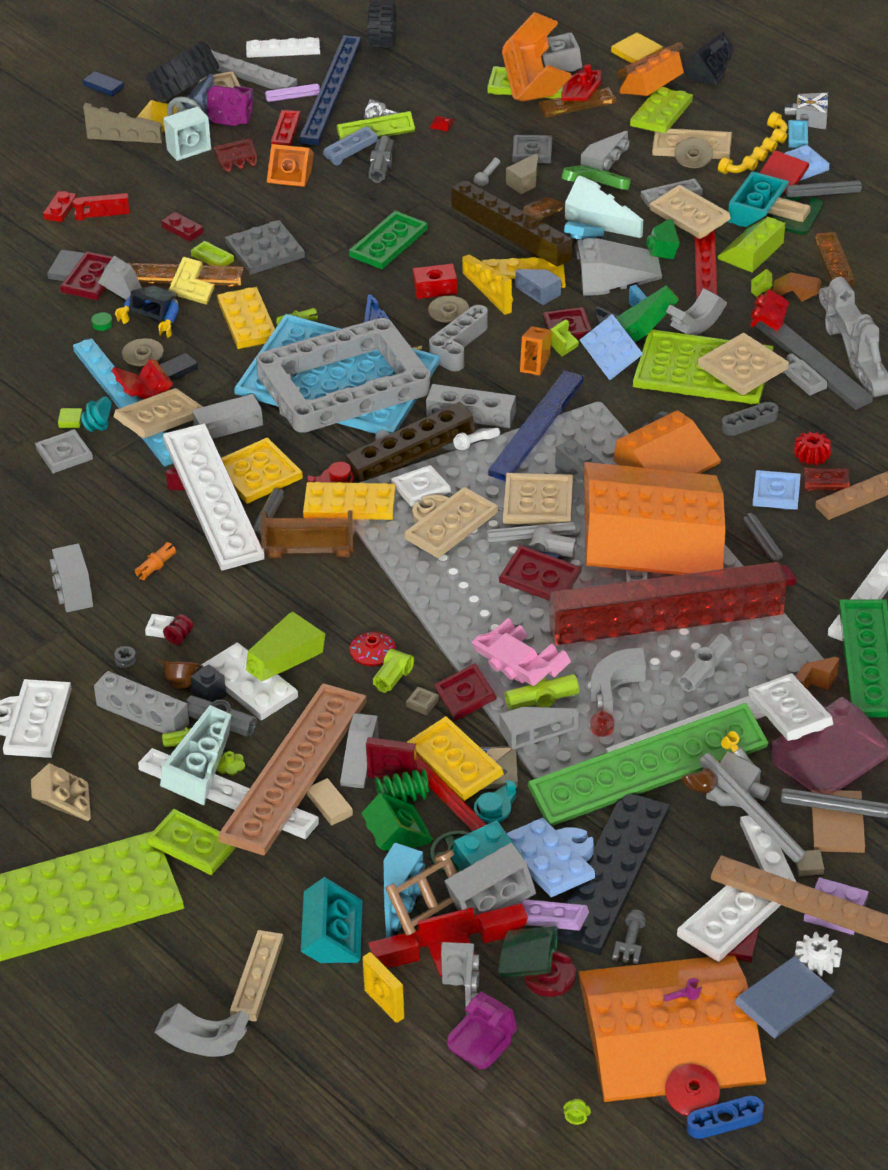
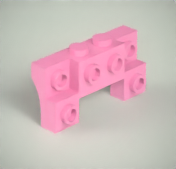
M509 618L493 631L480 634L471 642L476 652L489 659L488 663L495 671L498 672L500 670L510 680L515 679L521 684L527 682L535 686L547 674L555 677L571 662L566 651L562 650L558 653L553 644H550L543 652L537 655L533 648L522 642L527 637L523 627L519 625L515 628Z

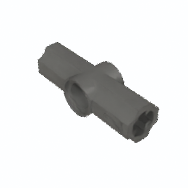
M382 136L378 139L375 150L371 151L369 179L374 183H381L382 180H385L387 170L392 165L394 141L389 136Z
M191 695L186 700L188 716L199 720L211 705L231 714L230 731L247 737H251L255 732L257 717L231 709L230 704L225 700L211 702Z

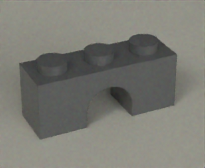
M573 438L556 446L555 467L565 475L574 476L580 473L583 483L584 462L605 464Z

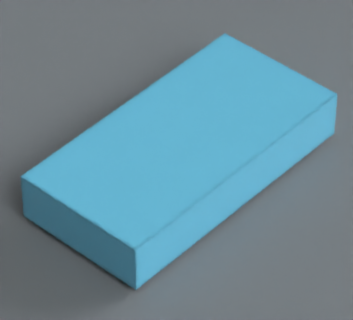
M790 120L788 122V148H800L801 146L808 145V121Z

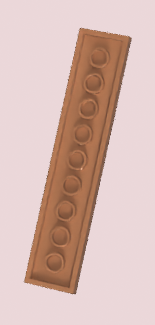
M322 684L218 834L219 842L265 856L349 730L353 714H359L365 706L366 695Z

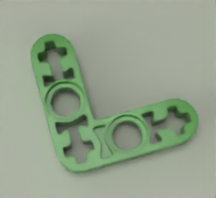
M586 165L565 167L561 177L564 180L575 182L580 175L589 180L625 190L629 189L631 182L630 178Z

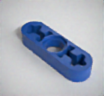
M746 1096L695 1110L688 1115L687 1132L694 1138L703 1139L757 1124L763 1118L764 1104L758 1097ZM747 1108H751L752 1111H756V1112L752 1113L750 1110H746V1109H747ZM728 1113L733 1119L727 1122L721 1121L718 1115ZM695 1122H699L701 1125L704 1126L700 1127L698 1124H695Z

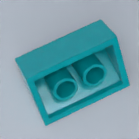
M751 172L729 202L728 212L730 220L728 222L747 227L765 217L788 186L789 181Z
M326 877L305 890L301 952L319 963L359 962L361 960L363 900Z

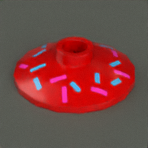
M366 632L358 635L352 640L349 647L350 655L354 661L367 666L382 665L388 650L391 648L396 650L393 639L380 632Z

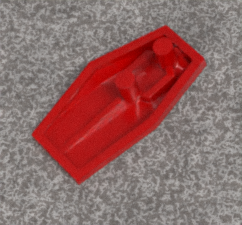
M584 65V70H580L572 75L564 84L561 101H588L601 84V70H592L591 65Z

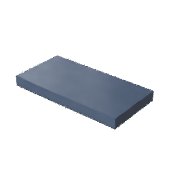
M794 956L739 995L734 1003L775 1039L829 999L834 990Z

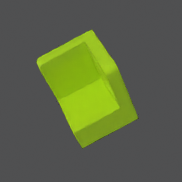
M567 319L551 329V346L562 357L578 347L579 343L568 331L569 322Z

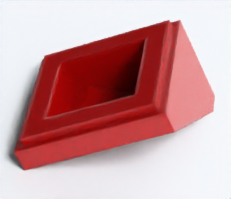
M436 116L430 128L449 131L454 119Z

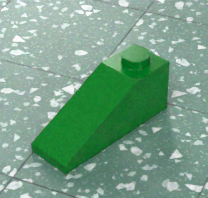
M666 285L617 316L616 319L635 343L648 335L667 314L666 311L669 305L674 306L679 299Z

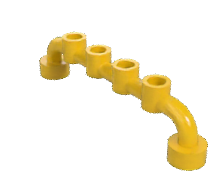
M776 112L771 113L767 125L775 129L770 138L766 137L760 147H755L753 153L750 156H746L742 164L732 165L733 161L731 159L723 157L718 165V171L723 174L728 172L741 173L747 169L754 171L758 165V160L765 161L768 151L773 153L777 148L778 142H785L788 127L786 122L781 119L782 115Z

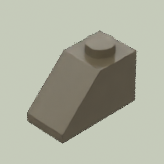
M537 154L506 168V184L518 193L523 194L536 187L538 176Z

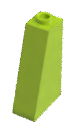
M291 612L248 650L246 671L263 682L323 653L325 633L296 613Z

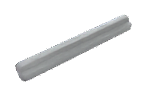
M574 522L490 529L487 530V540L489 543L532 539L535 530L540 527L550 529L554 535L571 536L576 534V525Z

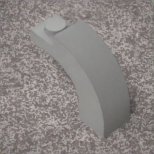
M703 288L696 302L688 310L683 312L669 305L666 312L672 316L670 326L688 335H699L713 325L721 315L727 302Z
M643 647L614 652L603 658L594 668L591 676V702L597 701V709L602 708L603 718H613L612 691L617 686L627 682L645 681L646 662Z
M178 1003L163 1013L154 1033L173 1046L190 1053L211 1057L224 1056L234 1052L238 1041L247 1031L245 1026L250 1016L241 1010L225 1020L209 1021L194 1015Z

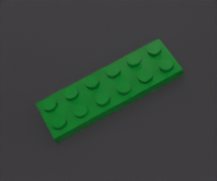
M887 599L839 600L851 716L888 717Z

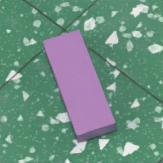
M524 900L521 902L528 916L526 925L580 931L589 913L587 905Z

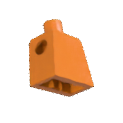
M530 327L523 334L520 372L541 375L550 357L551 330Z

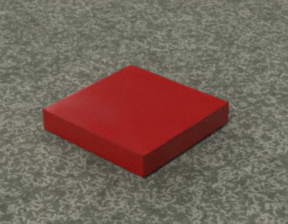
M775 150L760 171V174L789 181L788 185H797L809 168V162Z

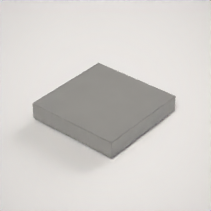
M71 430L35 443L36 450L52 473L93 459L91 451L76 430Z

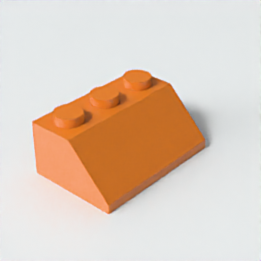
M669 49L663 50L658 56L648 59V62L644 65L637 66L636 70L628 74L620 88V94L648 96L683 74L684 71L679 52Z

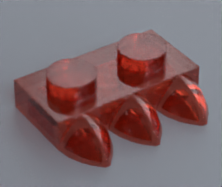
M251 138L214 147L219 167L222 166L228 172H230L232 164L242 169L246 160L253 166L257 162V154Z

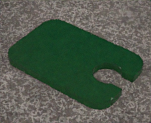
M785 196L784 199L790 200V201H794V202H799L800 199H801V196H799V197H787V196ZM813 197L809 199L810 213L804 222L774 215L773 218L785 223V231L801 235L807 234L823 207V202Z

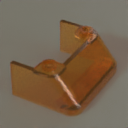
M348 510V517L269 518L266 512H261V548L264 553L269 554L270 558H281L282 554L336 553L337 557H349L350 553L355 552V516L353 510Z

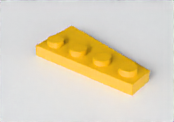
M470 254L462 257L463 274L504 315L512 313V279Z
M535 257L482 260L483 263L510 279H515V271L518 269L548 270L561 279V287L565 288L563 264L557 267L542 258Z

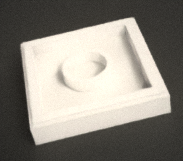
M431 465L391 479L392 484L396 486V490L410 506H413L415 502L420 504L421 497L451 493L450 485Z

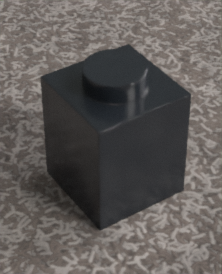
M209 664L191 676L193 696L211 702L221 700L227 696L225 676Z

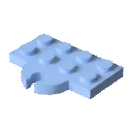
M541 818L507 833L527 862L531 877L550 897L595 878L594 869L587 863L594 854L593 837L588 838L587 831L579 828L555 830L544 818Z

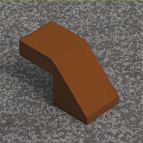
M790 272L774 280L772 291L782 296L793 290L799 299L804 301L819 294L822 281L819 278Z
M832 657L805 663L795 677L806 689L812 684L829 690L838 675L839 658Z

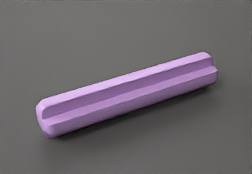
M319 84L270 90L265 92L267 102L313 96L318 95L320 86Z

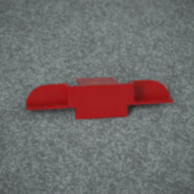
M522 903L474 915L473 907L418 921V930L410 935L404 933L369 942L368 944L372 954L388 968L419 961V948L428 946L438 974L441 977L442 942L471 944L468 935L480 933L484 944L504 939L522 930L527 923L528 916Z

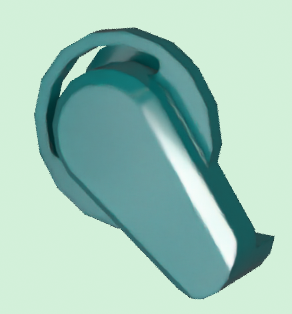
M102 397L96 402H88L86 411L81 414V420L90 432L96 429L104 431L108 428V417L112 405L108 397Z
M506 780V785L496 792L482 794L474 803V812L487 823L505 820L511 813V804L516 798L515 783Z

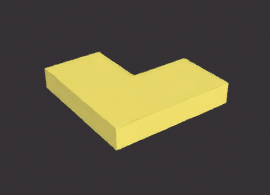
M183 257L169 291L175 292L179 297L207 305L214 290V284L197 280L203 266L201 261Z

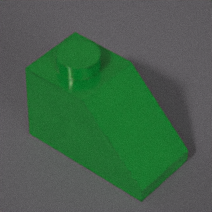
M671 219L654 227L651 236L649 235L646 240V246L649 248L651 256L674 259L680 244L673 220Z

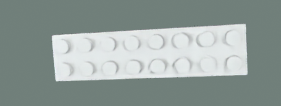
M205 423L163 434V441L221 571L263 560L264 552Z

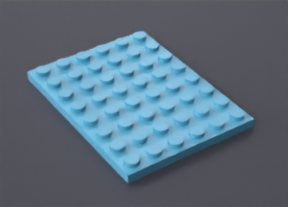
M285 314L258 355L271 349L337 331L340 328ZM412 348L430 371L431 378L440 363V356ZM374 350L291 375V380L296 387L300 388V393L305 400H313L326 396L328 393L348 387H357L368 381L397 374L379 350ZM255 358L235 386V394L240 396L253 394L257 401L278 406L257 377V359ZM417 399L338 423L375 434L379 430H386L391 434L399 430Z

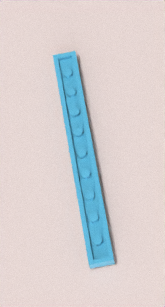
M92 338L73 345L75 354L118 408L141 401L138 396L131 397L124 392L123 386L115 380L116 377L111 371L114 365ZM166 431L147 438L141 437L164 467L173 464L163 441V434L167 433Z

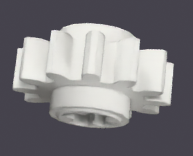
M815 932L812 939L804 935L803 942L797 941L795 957L812 972L817 971L819 976H822L823 970L832 974L833 967L840 966L842 949L837 948V940L828 941V934L821 938Z

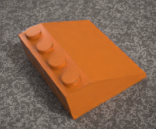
M678 410L618 439L613 461L621 466L697 474L721 463V459L694 421Z

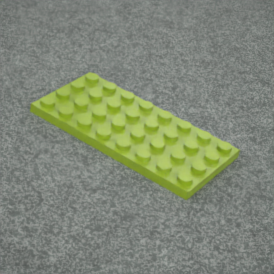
M153 831L0 874V961L184 909L183 900L164 852L147 844V837Z

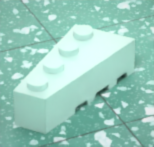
M211 705L206 709L162 765L160 786L197 803L205 804L229 736L231 714Z

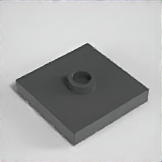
M514 135L513 163H517L534 154L538 155V163H551V135Z

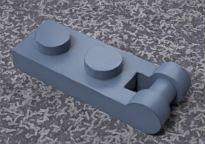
M366 126L326 147L323 155L330 159L334 165H340L343 159L377 142V134Z

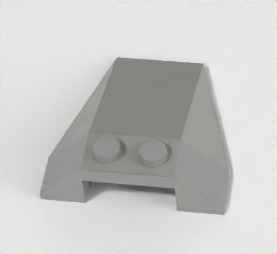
M591 238L577 240L575 243L577 259H580L583 296L604 295L610 293V289L620 287L622 290L632 283L637 282L638 285L662 279L658 257L651 256L648 249Z

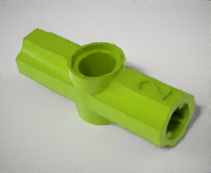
M575 674L551 680L543 677L535 686L528 684V686L505 691L504 698L509 711L533 705L548 708L554 704L556 699L579 694V686Z

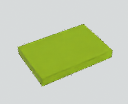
M175 809L147 837V844L210 875L218 869L236 848L219 842L218 834L220 831Z

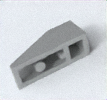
M520 707L500 714V732L511 750L578 729L579 711L575 708Z
M353 714L347 738L340 786L365 788L368 777L366 741L368 737H379L378 716Z

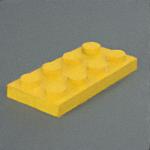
M257 287L217 295L218 303L237 349L267 342L268 336L272 335L275 328Z
M307 482L303 515L304 518L393 520L396 486L395 484Z
M447 717L442 718L407 741V743L416 744V754L464 801L504 775L502 767Z

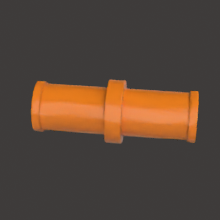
M166 542L158 551L149 554L147 560L135 569L137 577L142 573L139 579L145 580L156 569H161L164 565L163 563L176 554L175 547L173 546L169 549L172 544Z

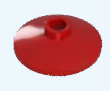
M686 1064L677 1067L668 1076L665 1084V1095L668 1103L676 1112L688 1117L695 1110L716 1105L720 1096V1088L716 1077L711 1071L700 1065ZM689 1084H696L699 1089L693 1091L689 1088Z

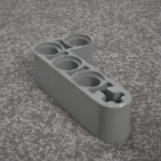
M482 305L472 306L430 338L429 353L440 356V366L450 371H460L464 368V347L488 328L487 308Z

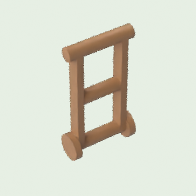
M452 849L435 856V864L400 885L395 886V883L385 887L406 935L416 931L414 926L418 924V921L427 919L453 903L449 896L437 904L426 879L428 875L442 867L448 878L457 873L450 858L454 855ZM417 883L428 910L411 920L399 893Z

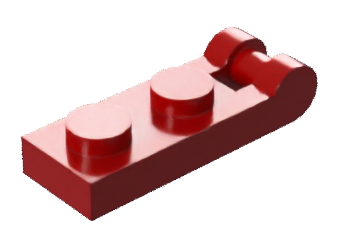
M128 193L80 197L73 200V207L76 209L74 212L75 219L80 221L89 217L130 214Z

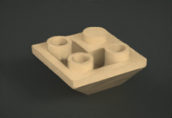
M51 763L46 765L31 779L33 799L86 821L91 819L88 782L84 779L78 778Z

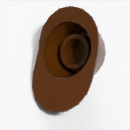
M154 659L155 661L163 662L166 681L178 689L188 688L191 684V676L198 672L199 668H203L202 664Z

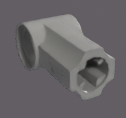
M540 527L535 530L529 548L574 558L577 539L554 535L550 529Z

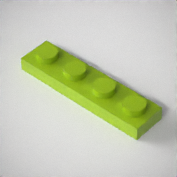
M411 111L337 125L340 140L366 126L376 133L378 138L414 132L415 130Z

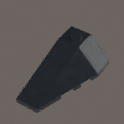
M724 32L681 62L684 74L690 80L715 85L724 78L725 74L723 72L728 66L726 62L730 59L733 45Z

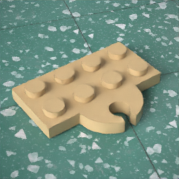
M463 487L450 498L435 494L421 497V504L429 508H422L419 503H414L412 517L416 524L406 530L404 536L409 542L436 558H440L497 514L498 505L466 487Z

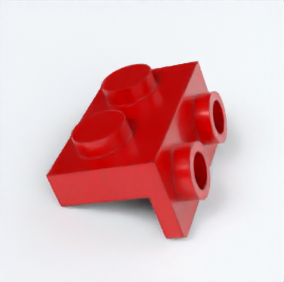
M768 289L764 295L760 294L754 302L756 307L750 315L752 317L750 326L754 327L761 321L777 332L782 327L789 302L784 297Z

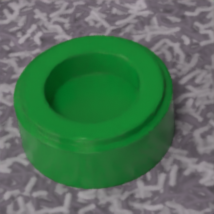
M97 313L91 318L92 327L98 331L108 330L113 325L112 316L108 313Z

